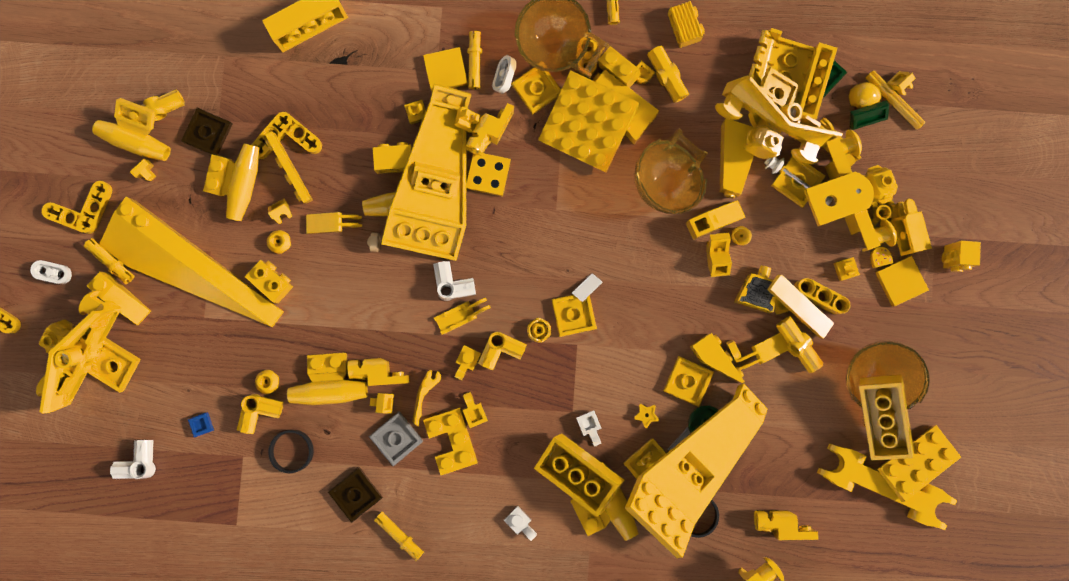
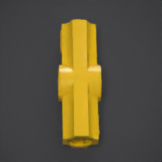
M662 45L648 52L647 56L656 70L657 79L662 86H665L673 102H680L689 96L680 78L681 75L675 63H671Z
M176 89L160 97H149L143 101L141 106L156 111L155 121H159L165 118L167 113L185 106V101Z
M791 316L776 324L777 329L788 343L787 350L794 357H798L809 373H813L823 366L822 360L812 347L813 341L811 337L800 331Z

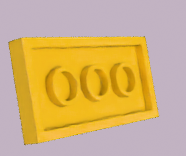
M935 425L913 441V458L889 459L877 470L900 501L906 502L958 461L961 456L938 426Z

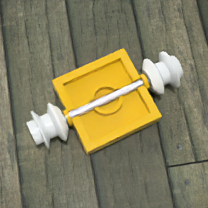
M793 156L785 166L784 158L779 160L773 157L766 159L764 162L766 164L765 169L770 167L772 174L780 172L771 186L800 207H804L808 201L804 190L819 185L825 178V175L814 167L798 162ZM830 196L826 197L825 202L828 206L833 198Z

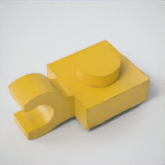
M464 345L456 360L460 367L455 377L463 380L467 369L473 371L481 353Z
M471 392L464 394L463 397L468 408L463 409V413L469 428L487 422L488 419L481 402L475 404Z

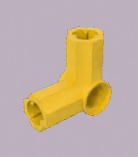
M495 331L489 336L478 364L493 370L501 351L521 359L527 344L502 332ZM500 335L503 339L502 344L494 345L492 343L493 336Z
M251 394L245 397L241 402L242 409L237 431L254 434L259 414L280 418L283 401L261 397L258 394ZM249 399L255 400V408L249 406Z

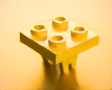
M651 438L623 464L637 479L639 475L666 453Z

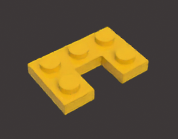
M461 408L423 420L429 438L448 433L453 451L435 456L440 475L478 463Z

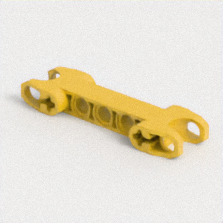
M833 444L828 445L827 449L838 456L839 466L833 471L819 468L817 473L832 484L852 492L856 483L909 507L908 518L926 526L946 529L947 525L937 519L935 509L938 504L943 502L956 505L957 500L942 489L927 484L906 502H901L878 471L863 465L866 455L853 449L838 447Z

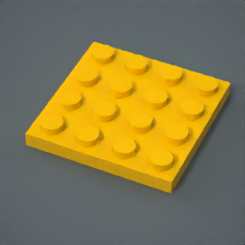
M570 70L538 140L607 173L640 102Z

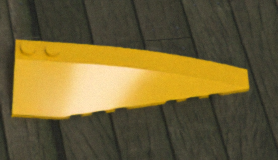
M125 197L114 211L99 245L127 267L270 327H273L284 313V311L136 200Z

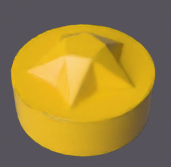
M738 226L732 231L731 238L735 244L744 246L751 241L752 234L748 228Z

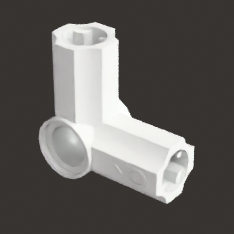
M450 261L433 264L437 292L441 300L449 301L454 298L476 295L473 278L453 281ZM444 287H449L452 290L447 296L441 294V290Z
M134 440V460L113 462L110 467L112 479H143L153 476L156 470L153 463V440ZM142 465L144 466V469H145V471H144L143 474H142V472H141V467H142Z

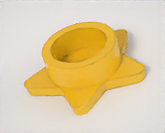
M639 404V413L634 419L642 421L644 428H648L651 422L659 421V418L654 414L656 406L646 407L643 404Z

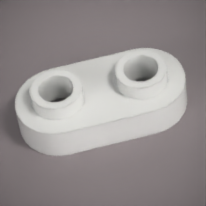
M506 55L500 60L493 80V89L501 94L510 89L516 70V60L511 56Z
M42 260L34 262L30 270L34 278L57 284H66L72 277L69 267Z

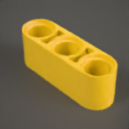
M804 278L794 284V287L811 303L832 314H843L850 309V301L846 297L812 279ZM802 283L807 284V286H808V291H807V292H803V291H802V289H801V284H802ZM819 292L824 293V301L819 300ZM837 301H840L842 304L841 310L836 308L835 304Z

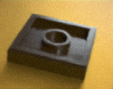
M197 107L181 141L208 154L218 155L233 123Z
M360 467L328 492L351 523L383 498Z

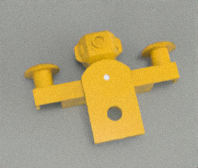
M847 130L846 138L840 140L838 137L825 142L822 146L823 148L828 147L833 160L825 166L830 181L804 190L816 224L821 226L845 218L851 235L861 232L866 248L862 249L863 252L879 247L884 242L893 247L897 242V233L892 223L882 219L880 221V228L874 229L867 209L870 208L872 202H878L882 205L892 201L893 195L896 194L898 188L895 178L890 169L882 168L879 165L868 168L866 175L852 172L846 155L851 153L854 157L860 156L862 144L855 131ZM828 196L832 197L835 201L832 207L828 206L825 202Z

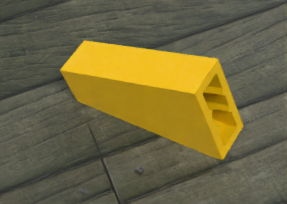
M604 70L602 74L598 73L593 81L640 102L625 133L631 143L635 144L656 118L659 110L607 70Z
M725 119L721 126L720 192L724 193L725 197L735 199V197L738 198L742 194L754 158L753 154L744 149L748 131L754 129V127Z

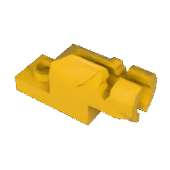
M507 103L505 109H500L497 118L485 113L472 131L473 137H470L466 143V150L475 155L482 156L491 142L498 145L514 114V106Z
M364 359L362 366L359 360L348 361L349 379L366 380L368 378V386L410 383L409 375L404 376V372H393L392 377H390L389 361L385 359Z
M771 510L769 516L764 511H754V525L757 531L772 533L774 531V537L778 540H818V531L809 525H800L798 529L797 515L788 510Z

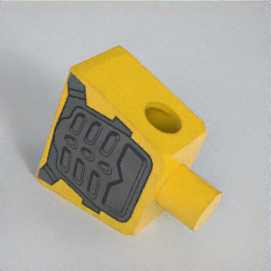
M760 265L757 275L752 273L747 275L734 302L766 313H773L776 297L767 290L773 282L772 279H769L771 268Z

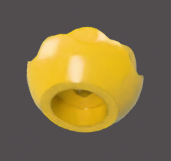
M282 230L273 231L267 238V246L272 252L282 254L291 246L290 236Z
M536 318L528 324V336L535 342H544L551 335V326L548 321Z
M272 370L261 371L256 376L255 386L261 393L270 394L278 389L279 376Z

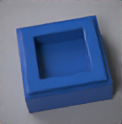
M208 412L188 419L194 438L214 431Z

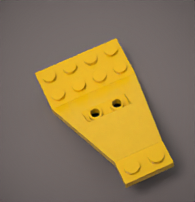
M434 83L428 107L389 208L381 240L382 245L457 260L466 228V131L454 124L458 109L462 106L468 109L471 93ZM424 178L429 180L427 183H422ZM442 183H447V187L442 188L440 185Z
M745 384L737 386L733 400L638 476L625 506V509L676 558H683L694 525L763 424L768 409Z

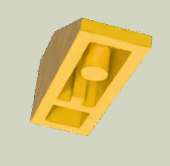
M99 272L87 285L92 291H100L98 297L103 301H111L121 307L120 313L136 325H139L151 312L147 306L109 273Z

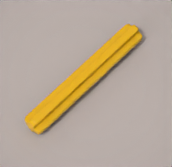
M874 70L866 76V80L876 85L880 89L881 95L915 129L918 130L925 124V121Z

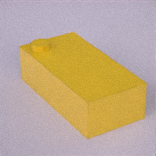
M299 0L267 17L262 22L272 40L284 53L342 22L348 16L339 0Z
M902 374L860 378L859 389L871 460L913 458V442Z
M562 433L552 439L534 467L536 471L596 517L605 511L625 481Z

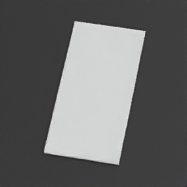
M591 274L572 294L583 302L603 282L594 274Z

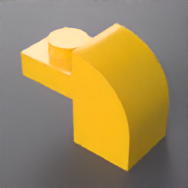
M729 233L710 234L709 241H707V261L711 277L730 275L732 261L729 254L731 241Z

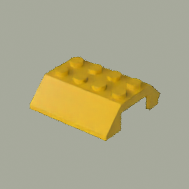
M774 28L762 30L759 39L761 46H757L753 59L756 64H752L749 76L760 86L766 69L771 67L799 84L800 88L794 103H798L801 106L802 116L808 115L817 120L837 47L820 42L816 47H812L780 37L782 35L780 30ZM775 89L774 95L778 99L779 92Z

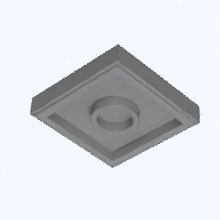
M400 411L369 436L392 466H395L423 442V439Z

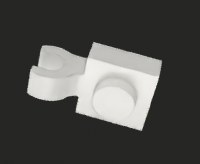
M595 411L577 417L576 419L583 436L589 434L594 447L602 444L597 434V430L602 428Z
M519 506L504 519L517 535L523 531L531 541L537 536V533L528 525L531 519Z

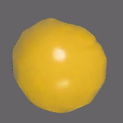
M868 82L855 85L849 93L851 106H855L858 109L877 104L881 100L880 89Z

